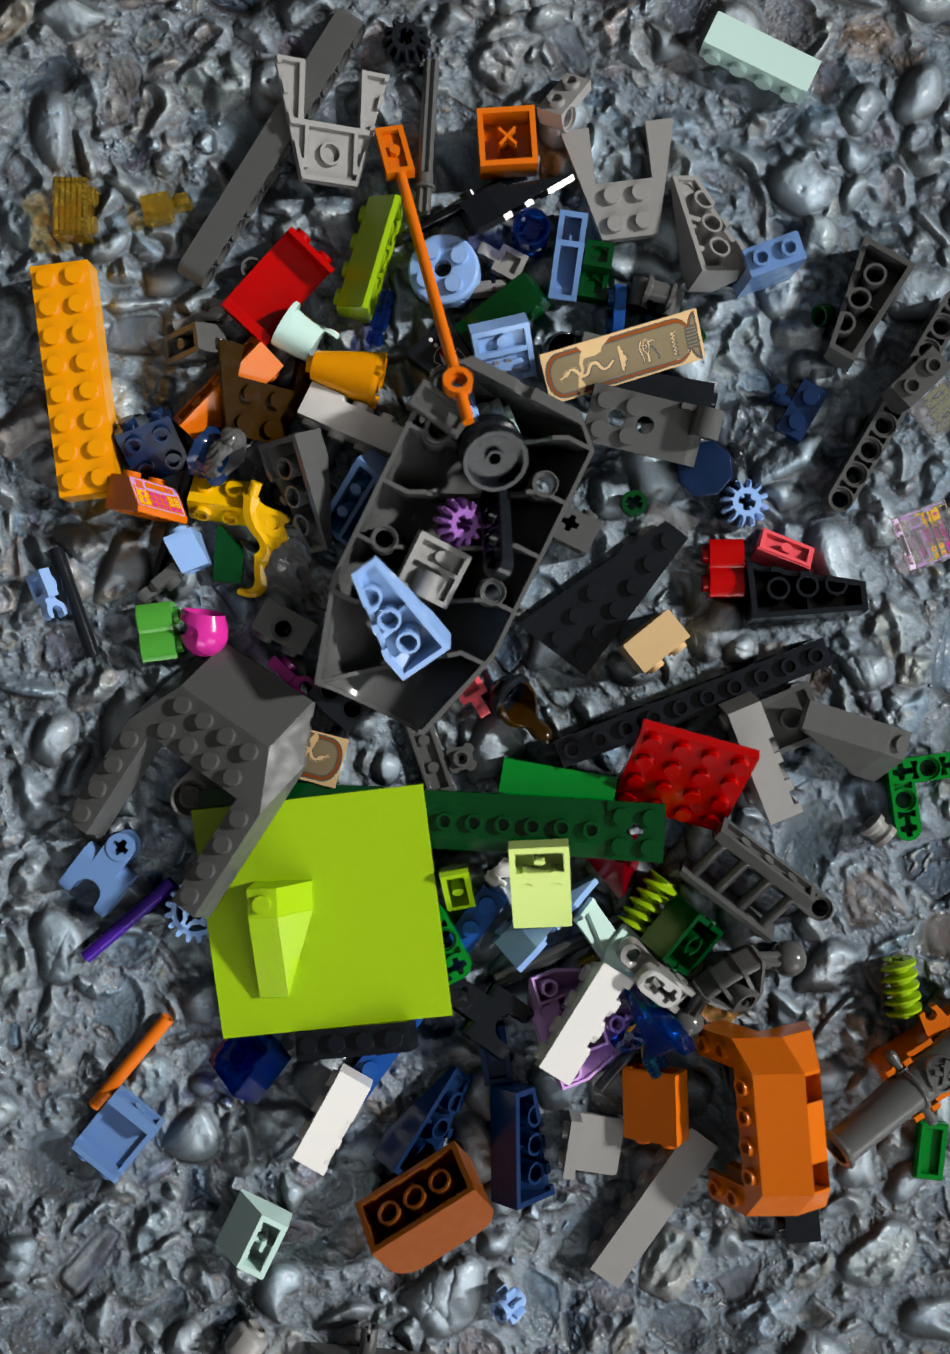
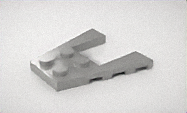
M276 54L274 62L299 182L356 190L368 154L367 150L373 137L376 119L382 106L384 91L390 75L361 70L359 73L357 128L304 119L306 59Z
M673 118L644 122L643 127L650 178L601 184L595 183L589 128L573 129L569 132L560 131L561 143L563 142L567 152L568 161L574 170L579 183V189L582 196L584 195L589 208L588 212L600 241L617 243L658 237Z

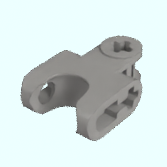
M628 937L617 947L616 954L621 962L634 974L632 979L639 990L659 1006L668 1008L676 1014L680 1010L678 1005L688 995L693 997L696 994L693 986L681 974L673 972L649 947L637 938ZM638 949L640 951L638 958L635 957L632 960L626 956L629 950Z

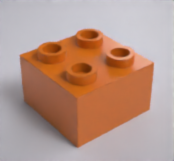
M535 105L476 108L480 180L536 176L538 149Z

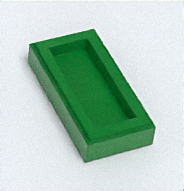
M924 1119L917 1122L911 1175L914 1178L942 1181L949 1127L947 1122L938 1120L935 1126H929Z

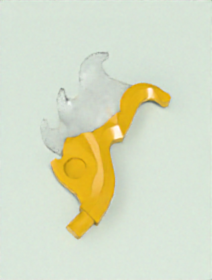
M251 480L247 493H244L243 517L246 526L258 541L260 548L254 554V585L251 588L239 587L237 594L248 598H256L264 592H281L291 599L289 608L292 609L300 604L304 592L302 584L297 578L296 568L301 566L305 572L308 571L307 561L297 547V543L301 542L303 545L304 543L296 528H286L285 524H288L291 519L281 510L265 506L260 501L258 496L262 483Z

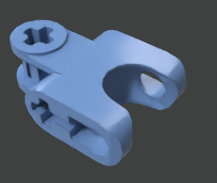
M125 829L113 834L103 847L93 840L90 841L61 877L59 885L68 891L78 886L83 879L94 881L100 890V897L94 906V911L102 918L113 911L138 877V874L128 866L142 848L141 836L132 829ZM123 840L127 842V844L125 845L126 850H123L121 848L123 846Z

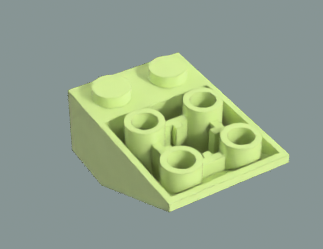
M568 838L509 841L508 854L513 929L572 926Z

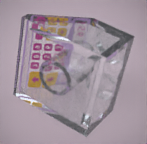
M945 499L891 519L892 533L900 543L904 564L909 567L910 573L950 559V512Z

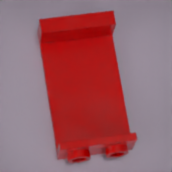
M291 226L219 305L250 336H254L265 346L272 339L277 326L290 306L295 301L302 304L327 275L335 270L330 265L332 263L331 258L321 249L317 252L309 244L311 241L310 237L300 228L295 230Z

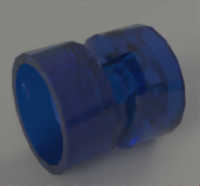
M527 208L520 211L513 223V248L529 256V258L540 256L545 251L549 240L551 226L548 216L537 208Z

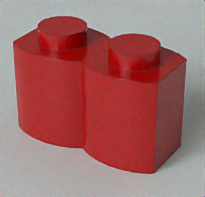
M709 539L705 542V546H701L700 561L705 563L706 571L705 575H701L700 587L701 592H705L706 598L744 597V539Z

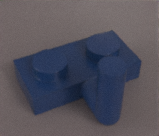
M805 378L799 384L792 398L785 395L787 386L783 383H779L769 392V399L785 408L774 430L796 443L801 442L829 394L828 391Z

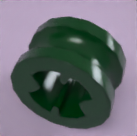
M638 490L626 492L621 500V510L629 517L640 516L647 506L645 495ZM634 497H637L640 500L638 504H641V508L635 507L633 510H630L628 508L629 503H626V500H633Z

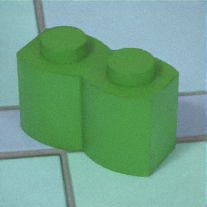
M173 601L135 605L143 663L182 658L181 652H185V646L178 632V624L182 622L179 618L181 610L179 606L175 607Z

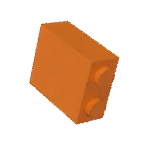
M632 1062L622 1070L624 1138L634 1139L638 1144L655 1143L661 1144V1147L664 1149H677L689 1139L687 1069L664 1065L661 1070V1065L658 1066L649 1063L645 1068V1062Z

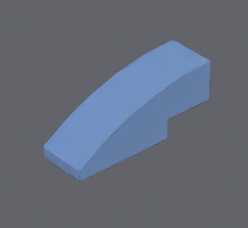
M563 209L559 211L548 291L549 299L576 302L589 213Z

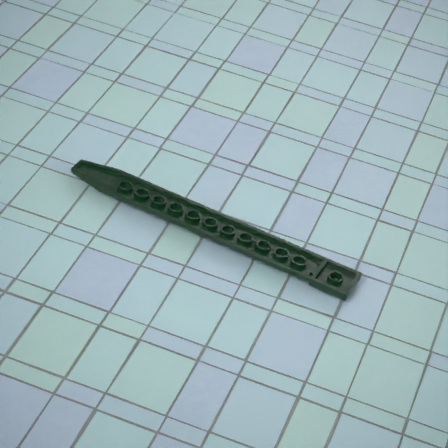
M296 782L286 799L386 787L336 784L334 789L312 782ZM222 787L200 790L198 809L233 805L237 798ZM424 789L432 849L508 853L509 841L568 838L569 857L663 863L665 803ZM633 823H637L638 828L643 829L642 834H639L637 839H632L631 834L626 833L627 828H632Z

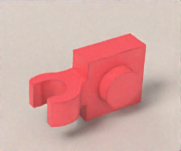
M477 676L458 698L463 706L472 702L481 719L491 713L481 697L488 690L480 677Z

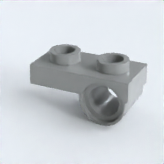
M565 73L537 107V117L540 124L569 132L576 119V108L591 91V80L575 74Z

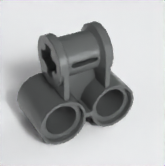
M650 275L649 278L635 276L626 299V308L637 313H650L654 318L660 319L679 313L685 293L677 288V283L670 285L656 280L653 275Z

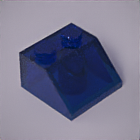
M271 1034L224 1039L208 1061L234 1098L258 1104L292 1057L278 1039Z

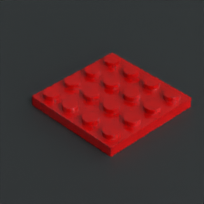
M643 719L619 775L614 800L665 803L667 818L715 831L717 824L724 817H729L759 761L760 750Z

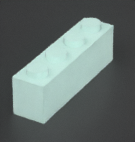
M720 11L717 12L698 54L707 63L719 65L729 70L733 76L748 79L754 82L758 88L770 90L780 95L784 101L796 104L801 103L822 62Z

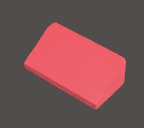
M762 527L750 560L766 567L775 566L781 567L784 570L809 572L815 548Z

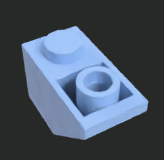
M182 525L169 531L170 535L163 537L165 545L182 574L188 576L214 566L202 533L195 529Z

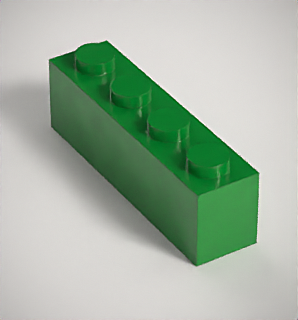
M503 756L497 790L503 794L614 800L618 777Z

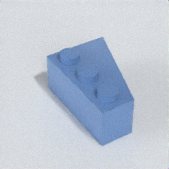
M373 448L357 457L330 503L332 536L346 547L388 462L385 457ZM381 532L378 533V534L376 535V537H375V540H376V543H377L378 546H379V541H380Z

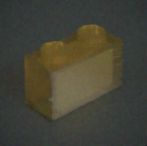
M53 177L52 236L59 243H94V234H98V220L94 216V206L99 204V195L97 188L93 186L87 177Z

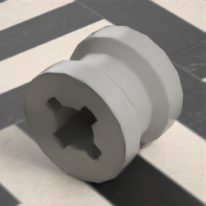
M877 812L861 825L859 832L863 836H868L871 839V844L877 849L887 844L894 837L897 829L892 824H887L885 817L880 812Z

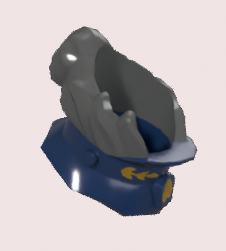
M207 426L194 439L186 458L188 474L199 475V478H206L212 486H221L227 480L229 474L236 470L245 460L247 449L246 434L236 428L225 427L222 429V427Z

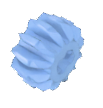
M751 479L745 480L743 485L739 480L733 482V488L727 486L724 489L727 496L721 497L719 502L727 505V507L720 510L721 514L729 512L730 516L726 520L727 523L730 524L737 519V528H742L745 522L748 527H752L755 525V519L758 521L764 519L761 511L768 510L769 505L761 502L768 498L767 493L761 495L758 493L762 487L761 484H757L752 488ZM743 498H745V503L749 504V507L743 509V504L739 503Z

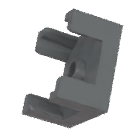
M808 681L795 682L786 686L787 689L767 697L758 698L761 701L774 735L769 741H774L781 754L813 742L798 727L806 699L816 701Z

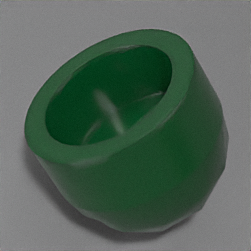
M829 303L815 305L811 311L812 323L818 328L831 325L836 319L835 307Z

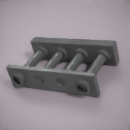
M724 817L717 824L714 839L717 842L696 863L685 856L682 859L678 875L688 885L697 888L749 928L753 935L762 938L768 944L773 941L775 924L773 922L794 903H799L805 909H808L815 903L817 887L727 817ZM725 850H730L740 860L717 880L705 870ZM747 868H753L763 877L740 898L728 887ZM771 885L777 886L786 895L764 915L751 906Z

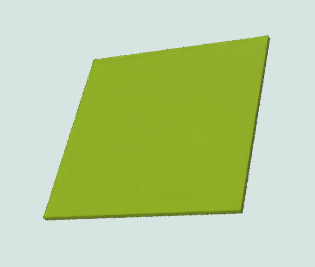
M423 783L285 799L212 915L206 917L223 1039L452 1016L453 1011ZM232 805L191 811L198 858ZM312 880L314 910L307 929L290 996L260 998L248 922L246 889L254 881Z

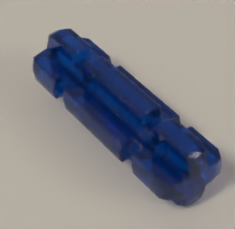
M389 290L380 291L377 300L380 304H376L370 324L372 331L369 330L366 337V342L374 347H381L385 336L382 334L387 330L392 313L390 307L394 306L396 294Z

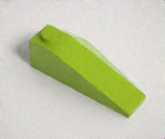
M312 880L254 881L246 889L248 922L260 998L289 997L314 910Z

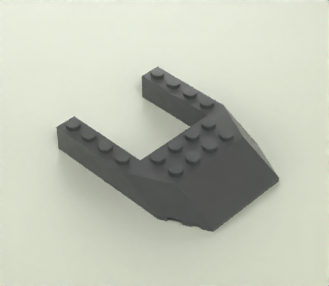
M227 643L217 654L210 657H202L174 675L128 719L65 819L85 834L104 836L162 745L237 798L172 898L174 903L192 917H210L306 768L307 757L305 755L307 741L311 736L312 728L310 721L314 715L315 702Z

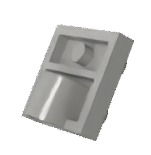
M418 530L396 576L415 595L446 610L472 556L423 530Z

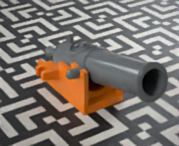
M929 1003L927 1006L932 1009V1015L926 1018L925 1012L917 1013L918 1024L867 1056L883 1083L830 1131L825 1130L828 1151L845 1168L853 1169L855 1161L910 1118L916 1122L924 1118L929 1126H935L938 1123L934 1111L941 1107L939 1102L950 1095V1003L941 1009L935 1003Z

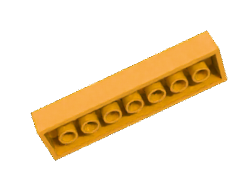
M88 259L29 266L59 498L67 502L106 498L111 474H123L120 447L114 437L117 421L97 270Z

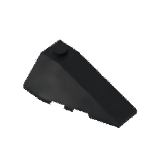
M573 174L486 188L477 192L475 187L460 194L461 201L454 205L469 235H481L513 217V212L517 213L530 207L538 198L542 199L574 181L575 177Z

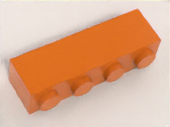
M251 336L243 344L245 346L238 376L266 384L271 383L279 376L280 369L284 365L260 340ZM217 372L172 418L193 439L207 426L222 427L219 397L221 385L220 376H218Z

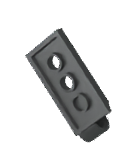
M595 382L585 425L593 444L694 468L701 439L718 442L725 411L685 402L680 403ZM612 410H619L624 415V422L619 427L612 426L608 421V415ZM640 417H648L652 421V430L647 434L640 433L636 427Z

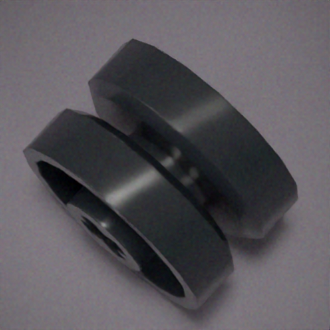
M494 413L478 415L474 418L473 424L465 426L456 443L463 471L470 483L480 490L490 492L506 490L517 484L526 472L529 463L527 447L514 422L504 415Z

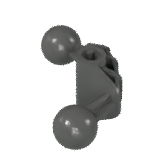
M782 940L776 943L771 951L758 952L754 945H743L732 950L716 952L707 960L704 967L691 981L696 994L690 998L687 1004L678 1005L680 1010L676 1014L671 1011L668 1014L667 1027L669 1032L680 1041L688 1042L695 1040L700 1036L704 1028V1019L701 1013L706 1004L730 1013L745 1012L751 1009L763 994L766 968L772 967L781 976H797L804 970L807 963V955L804 948L793 940Z

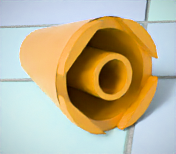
M316 350L314 356H308L305 371L310 373L311 380L345 395L352 401L362 402L375 411L380 398L376 396V393H379L380 388L383 387L388 353Z

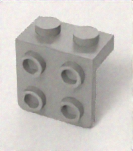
M569 1109L567 1121L563 1120L561 1128V1138L564 1139L563 1149H559L557 1154V1167L561 1168L562 1178L574 1180L576 1170L615 1175L618 1171L624 1132L623 1119L617 1116Z

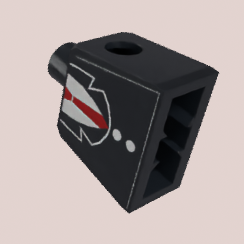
M446 316L457 359L461 360L472 356ZM436 326L406 352L407 361L427 377H429L432 369L446 365Z

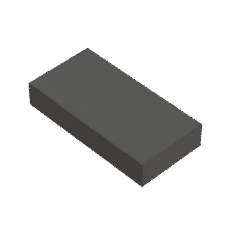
M423 378L406 403V406L457 440L466 426L462 424L457 402Z

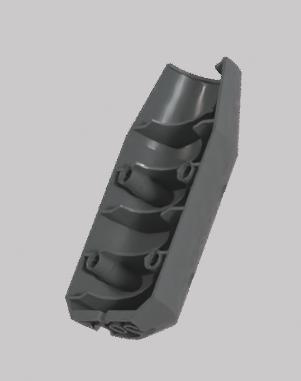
M475 356L458 360L459 366L465 367L473 375L472 391L476 405L482 402H491L497 398H500L503 407L509 405L528 450L529 463L525 474L517 484L508 488L510 492L514 556L513 570L509 577L501 582L484 573L482 528H477L476 532L480 538H471V545H461L457 548L472 556V559L447 609L445 610L417 596L434 612L451 633L450 649L404 681L384 660L381 646L376 634L374 635L371 621L366 609L362 605L352 580L351 572L376 555L396 575L418 530H423L440 539L441 534H436L433 531L439 523L435 522L432 518L440 515L437 506H445V499L464 497L467 502H475L477 504L476 510L481 511L480 498L482 490L471 484L466 477L458 457L457 440L441 429L439 430L443 435L442 438L435 439L431 437L428 428L436 426L412 410L331 578L314 682L315 685L327 688L366 705L423 736L495 658L594 453L580 410L537 388L523 384L518 378ZM447 365L432 369L427 379L428 382L443 391L442 379L444 372L447 370ZM537 480L543 481L548 486V493H542L537 489ZM380 532L389 533L392 537L391 546L387 548L378 546L375 540L376 535ZM489 584L494 585L498 590V598L494 601H489L484 596V589Z

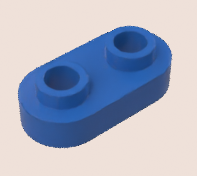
M614 284L613 289H608L607 307H611V318H606L605 335L624 330L627 298L626 284Z

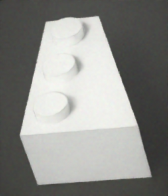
M345 1063L342 1064L339 1071L333 1069L325 1083L329 1087L325 1096L318 1095L311 1108V1111L315 1112L310 1122L306 1119L304 1120L296 1135L300 1137V1141L292 1159L324 1176L330 1159L336 1149L340 1147L343 1136L354 1121L369 1093L373 1079Z

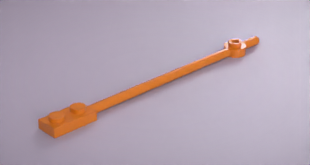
M402 124L374 128V137L386 181L396 180L446 361L447 370L443 374L442 389L448 397L456 399L462 424L471 425L475 420L468 395L473 388V375L465 367L459 366L408 182V178H415V168ZM459 384L462 387H455L453 385Z

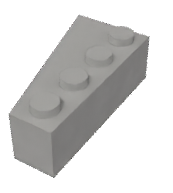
M749 691L718 704L721 715L718 716V721L723 731L728 733L730 740H727V742L760 750L759 761L745 785L746 788L743 789V795L749 805L753 804L770 825L802 813L803 810L800 802L796 801L789 793V791L794 789L792 781L787 777L783 767L779 765V763L784 762L782 755L774 741H769L774 735L761 701Z

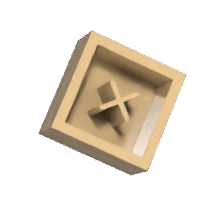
M666 609L658 612L616 646V649L637 674H652L665 664L662 661L667 655L674 656L687 646L685 640L690 635L671 611Z

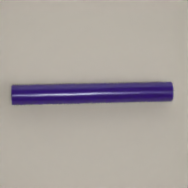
M171 877L166 878L81 951L82 957L87 962L93 961L170 895L173 890L177 889L176 882Z

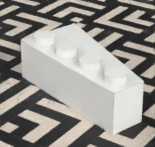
M592 961L590 965L585 964L578 976V979L581 980L575 991L572 989L565 998L563 1005L566 1008L561 1017L557 1015L549 1028V1031L552 1032L546 1043L541 1042L534 1055L537 1059L534 1065L570 1086L590 1054L591 1049L587 1047L590 1042L595 1043L604 1032L605 1022L603 1020L606 1016L609 1017L612 1013L615 1014L620 1006L619 995L623 988L630 990L634 983L632 979L604 962Z

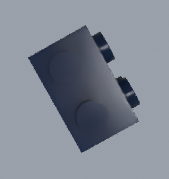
M169 405L150 407L145 411V414L134 417V415L126 416L115 425L114 437L131 471L141 473V479L148 480V477L162 479L183 471L185 465H187L186 458L188 454L174 426V420L172 419L174 414Z

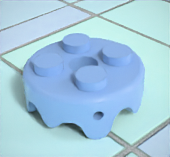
M438 234L425 239L444 310L467 306L471 301L473 291L481 282L480 263L474 249L467 241L452 234ZM414 250L408 265L409 282L417 298L430 305ZM441 264H449L451 266V272L445 277H440L436 274V270Z

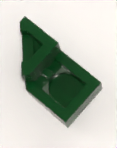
M218 524L214 552L213 581L242 583L244 580L245 553L242 551L244 546L230 535L224 524Z

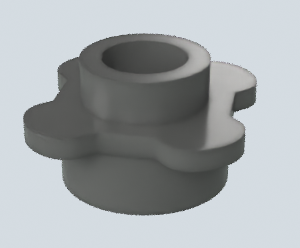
M465 743L463 746H449L447 748L446 754L450 757L451 763L449 770L452 773L457 774L460 770L465 769L473 771L476 768L477 762L473 759L474 747L472 744ZM459 756H464V760L460 761Z

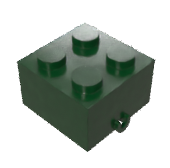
M676 894L672 900L666 903L656 920L648 925L646 932L640 940L665 961L673 972L677 973L679 971L686 977H689L724 932L716 926L717 923L710 917H705Z

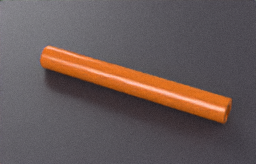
M162 1013L90 1099L89 1105L93 1109L101 1110L172 1025L174 1020L168 1014Z

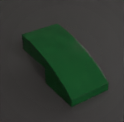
M587 239L576 301L604 306L615 244Z

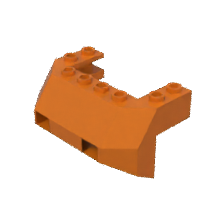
M725 1020L704 1024L702 1033L696 1038L698 1055L734 1068V1089L737 1104L736 1118L738 1121L739 1149L741 1152V1163L737 1161L726 1163L727 1175L714 1168L708 1169V1191L710 1198L744 1216H798L826 1207L830 1194L821 1074L812 1030L806 1020L763 1031L750 1029Z

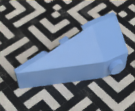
M376 555L351 572V577L362 605L366 609L371 621L374 635L376 634L381 646L384 660L402 681L450 649L451 633L434 612Z
M592 874L571 885L572 912L580 906L599 883ZM512 917L509 921L504 919L495 928L494 943L521 973L547 945L545 941L548 933L558 931L561 927L513 929Z

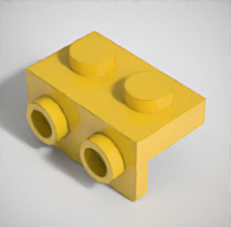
M194 475L187 498L190 518L200 521H214L228 525L245 526L243 499L244 493L248 491L250 482L227 478L221 486H212L206 478H199V475Z

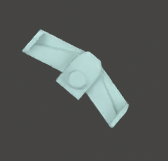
M589 896L574 916L573 921L595 950L601 962L606 963L632 979L634 974L621 962L616 954V949L628 937H634L638 940L641 937L626 924H621L616 931L595 899ZM638 949L629 950L626 956L633 960L635 957L638 958L640 951Z

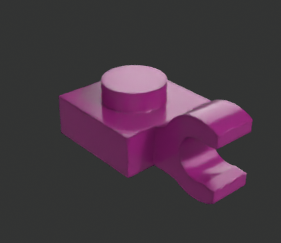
M274 655L266 663L286 683H289L305 696L306 694L301 690V684L307 681L311 686H315V680L312 677H300L294 671L297 666L285 655L282 658Z

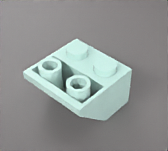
M241 1188L215 1243L236 1268L263 1280L286 1234L293 1213Z

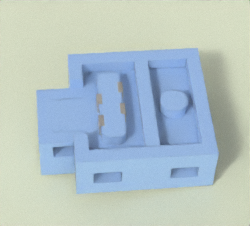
M525 312L468 325L473 356L518 378L522 383V377L537 376L530 324Z

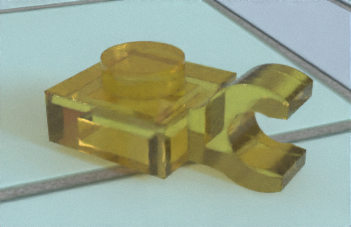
M167 190L139 196L145 225L148 228L176 222L174 214L194 210L191 197L188 198L187 192L177 193L172 198Z

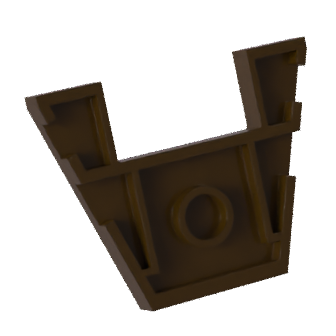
M216 338L215 349L218 350L219 361L217 373L220 376L221 385L219 397L222 429L225 427L240 429L246 434V438L262 442H270L285 437L298 415L297 411L313 381L310 379V373L305 371L307 362L296 360L289 389L238 376L245 345Z

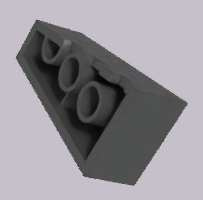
M865 235L858 250L823 355L825 360L848 372L914 269L915 263Z

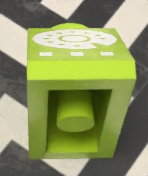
M468 862L453 863L448 866L439 867V878L447 912L476 907Z

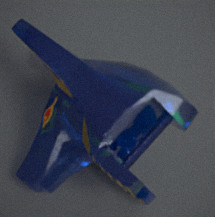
M632 987L630 990L625 988L624 994L633 1018L610 1042L614 1049L622 1054L641 1050L643 1064L654 1080L661 1076L659 1068L663 1070L669 1065L664 1054L675 1050L677 1053L686 1056L694 1051L695 1046L688 1031L673 1014L643 994L638 987L637 990L642 1001Z

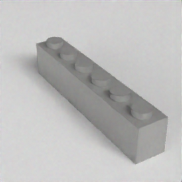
M689 1120L688 1140L677 1149H664L661 1147L657 1151L653 1165L649 1170L642 1172L637 1181L638 1186L632 1194L628 1193L624 1197L620 1211L615 1217L612 1216L607 1221L604 1233L600 1239L594 1240L590 1245L587 1258L589 1267L593 1272L619 1289L718 1150L719 1146L714 1137Z

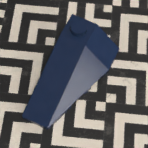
M452 1065L387 1129L372 1156L391 1171L400 1175L443 1148L445 1139L451 1138L454 1129L450 1125L454 1114L461 1110L472 1078Z

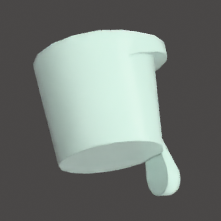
M295 301L277 326L272 336L271 344L307 362L308 356L314 355L325 333L335 340L339 338L340 334L334 329L315 323L300 311L301 303Z

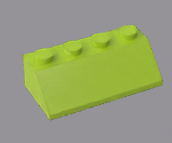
M400 195L370 196L366 206H361L358 215V223H361L358 234L353 233L350 242V250L353 252L350 261L346 260L342 269L341 276L345 278L342 289L337 288L333 304L336 305L339 316L372 325L403 220Z

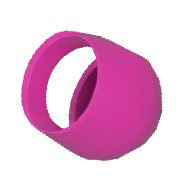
M181 608L179 618L187 626L186 633L181 634V640L189 652L200 657H210L220 652L226 646L229 639V628L225 614L202 608Z

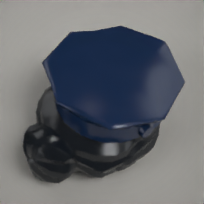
M719 441L700 442L694 468L677 464L679 483L682 488H686L695 497L719 494L722 489L737 478L738 468L745 462L744 449L734 442H729L726 445Z

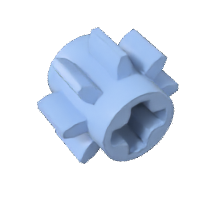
M503 1284L491 1296V1299L494 1301L491 1304V1311L499 1322L504 1323L509 1320V1323L514 1325L526 1313L524 1308L526 1298L518 1287L513 1286L509 1289L506 1284Z

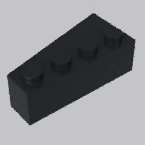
M751 562L744 564L745 593L743 602L746 625L860 616L869 610L866 581L830 575L821 576L806 571L784 570L781 567H766Z

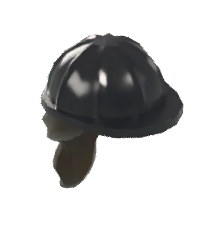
M520 673L517 675H505L495 680L488 694V703L494 711V716L510 727L525 728L535 740L543 741L550 745L553 738L549 726L537 717V697L528 677Z

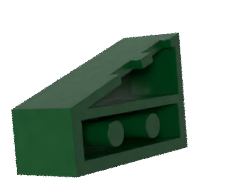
M522 272L454 325V327L472 352L468 325L525 312L530 323L550 310L554 305L537 280L529 274Z

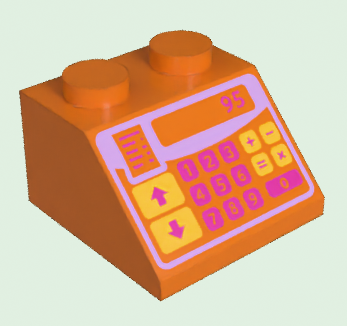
M124 470L123 474H111L104 508L152 521L187 524L188 520L177 489L165 486V480L148 477V480L141 479V473L131 470Z

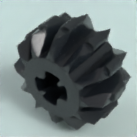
M406 15L401 23L394 18L392 21L393 27L386 26L384 30L386 37L382 39V47L386 49L385 57L387 60L393 59L395 68L401 63L404 64V68L407 71L411 63L419 68L421 65L420 59L428 58L427 49L431 47V39L427 37L428 29L426 26L420 27L418 18L411 23Z

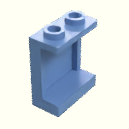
M793 231L743 249L741 255L746 270L739 280L731 283L736 298L790 280L807 259L798 231Z
M121 1085L70 1147L81 1161L88 1162L95 1167L97 1173L103 1179L116 1183L150 1139L160 1130L166 1120L124 1085Z

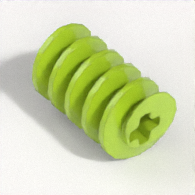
M649 869L654 878L643 877L642 879L647 888L636 887L640 898L633 896L629 898L634 905L633 908L623 906L627 916L617 915L626 924L641 933L646 932L647 923L652 924L656 920L653 913L660 915L663 911L660 904L666 905L669 902L666 895L675 896L677 894L673 884L652 869Z
M892 955L882 958L883 961H887V965L879 967V970L889 973V976L881 978V982L890 984V987L883 989V994L892 995V998L885 1000L884 1004L894 1007L893 1010L886 1012V1016L898 1019L917 1017L916 1014L922 1011L923 1005L918 1001L922 997L921 993L916 990L919 988L920 982L915 979L918 975V970L913 967L917 963L915 957L911 955Z

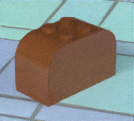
M452 1141L354 1203L371 1255L390 1271L399 1274L411 1273L431 1264L481 1232L491 1222L494 1214L472 1159L455 1141Z

